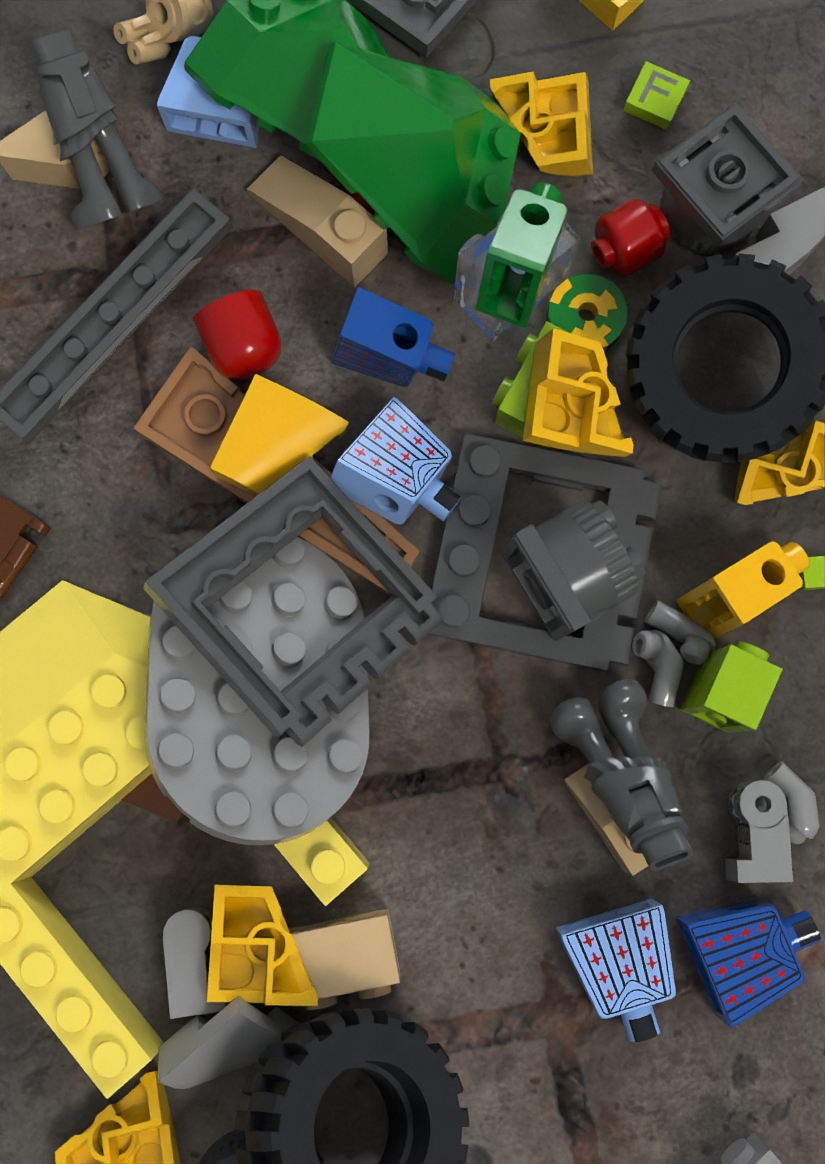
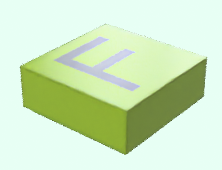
M646 61L625 103L623 111L668 130L690 80Z

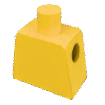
M771 541L681 596L676 602L686 616L709 630L715 639L744 625L801 588L803 581L799 573L809 567L808 556L803 548L795 542H789L780 547L777 542Z

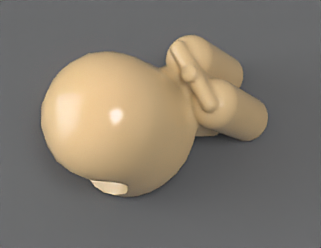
M146 0V14L117 22L114 25L115 38L120 44H128V56L134 64L164 59L171 51L168 43L183 41L190 36H200L208 29L213 16L211 0Z

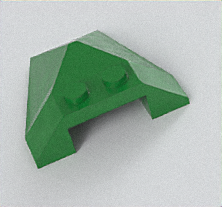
M227 0L185 60L184 70L217 103L229 110L233 108L234 104L258 117V126L270 133L275 128L280 129L300 141V150L320 160L306 145V140L329 45L338 42L388 57L389 55L370 21L347 0Z
M335 42L329 45L306 145L351 194L358 192L375 211L372 218L382 229L391 228L407 246L404 253L414 264L451 284L459 280L492 239L499 227L505 211L521 133L494 100L461 76Z

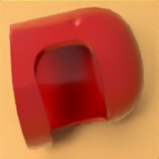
M244 290L227 295L208 304L193 316V322L214 368L228 379L244 380L254 377L255 374L260 375L270 369L280 357L281 338L261 291Z

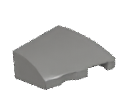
M238 996L210 1021L200 1015H196L159 1047L158 1082L176 1089H189L235 1070L258 1063V1058L267 1046L281 1044V1033L299 1022L277 1007L265 1015Z

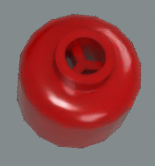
M631 199L603 214L596 221L595 240L591 242V250L597 263L602 268L610 267L619 275L629 276L655 262L664 254L666 241L670 238L667 219L660 208L654 203L647 204L640 199Z

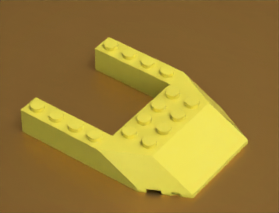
M62 580L0 631V964L98 1089L108 1099L157 1055L159 1047L164 1042L34 881L32 876L152 774L145 747L150 616ZM332 817L320 827L302 837L274 844L324 906H327L361 876L370 865V862Z

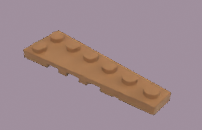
M190 347L133 429L138 435L247 504L256 497L252 493L216 478L210 469L245 395L228 378L217 372L214 366L197 350ZM314 458L313 460L331 478L332 473ZM350 500L412 568L420 556V551L382 516ZM323 518L319 519L298 536L387 595L392 596Z

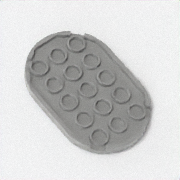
M299 537L295 538L207 608L222 627L227 625L262 664L263 669L261 671L280 692L365 619L358 595L343 570L328 555ZM154 601L149 625L145 747L152 775L164 797L167 796L190 819L189 822L198 829L214 837L238 844L272 845L302 837L324 824L350 798L359 783L366 765L370 733L368 688L340 714L333 712L321 700L319 703L326 709L332 720L303 747L296 744L286 732L277 739ZM360 666V669L367 675V671Z

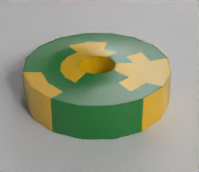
M579 274L567 278L556 287L548 303L546 321L569 333L601 342L603 350L606 352L617 343L627 323L628 306L622 291L612 281L596 274ZM584 309L589 310L594 314L595 319L585 321L581 319L578 312Z

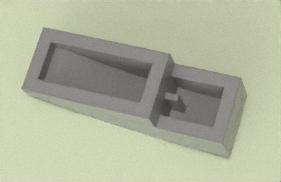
M825 187L771 213L756 235L759 242L736 253L732 260L738 259L739 253L755 255V262L767 265L773 259L787 266L784 271L788 275L792 274L825 237Z

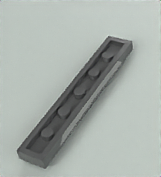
M192 188L0 390V420L29 444L233 228L230 218Z

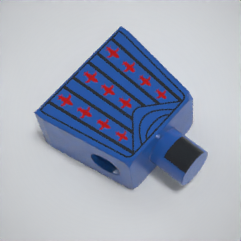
M358 287L331 363L401 387H408L417 372L444 382L455 353L428 343L434 327V323L431 320Z
M761 899L685 914L676 918L714 1012L730 1028L740 1024L802 984L805 980V975L795 952L821 941L819 930L813 918L806 910L781 920L775 906Z

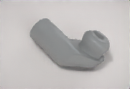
M659 600L652 605L644 622L682 643L680 653L684 660L695 665L704 664L709 658V653L714 651L716 647L713 634L688 616Z
M659 630L641 631L634 637L632 649L634 654L645 659L654 671L648 701L662 706L674 707L684 668L683 658L666 634Z
M780 761L766 773L763 779L779 786L785 794L789 814L790 843L802 844L806 838L813 839L820 828L816 796L802 779L783 761Z

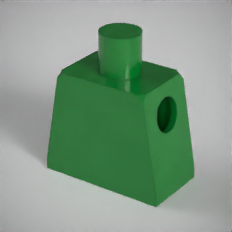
M536 183L532 186L530 192L522 189L513 192L487 252L475 308L476 311L523 328L527 327L556 251L568 212L566 206L561 204L562 194L555 186L548 183ZM510 266L525 271V274L514 272Z

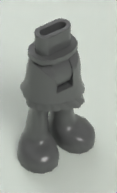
M71 29L32 40L31 44L40 64L34 70L37 76L46 75L39 79L42 101L53 133V145L60 144V162L71 159L83 194L82 202L71 212V221L75 230L122 215V213L130 212L164 199L159 187L154 182L143 179L135 168L115 123L119 120V117L113 110L117 105L107 93L94 68L88 63V53L79 52ZM94 139L98 141L117 188L116 196L118 203L106 183L93 152L91 142Z
M624 679L608 686L601 694L599 700L601 718L618 743L624 757H613L603 736L596 711L588 699L577 697L560 703L552 711L549 717V725L560 740L577 747L584 754L590 764L584 778L591 782L593 793L604 803L615 824L630 841L632 851L642 853L650 870L658 871L687 860L692 856L693 850L685 836L689 828L686 820L682 817V808L675 791L672 773L667 769L666 763L661 758L653 757L639 728V721L647 707L645 690L638 681Z

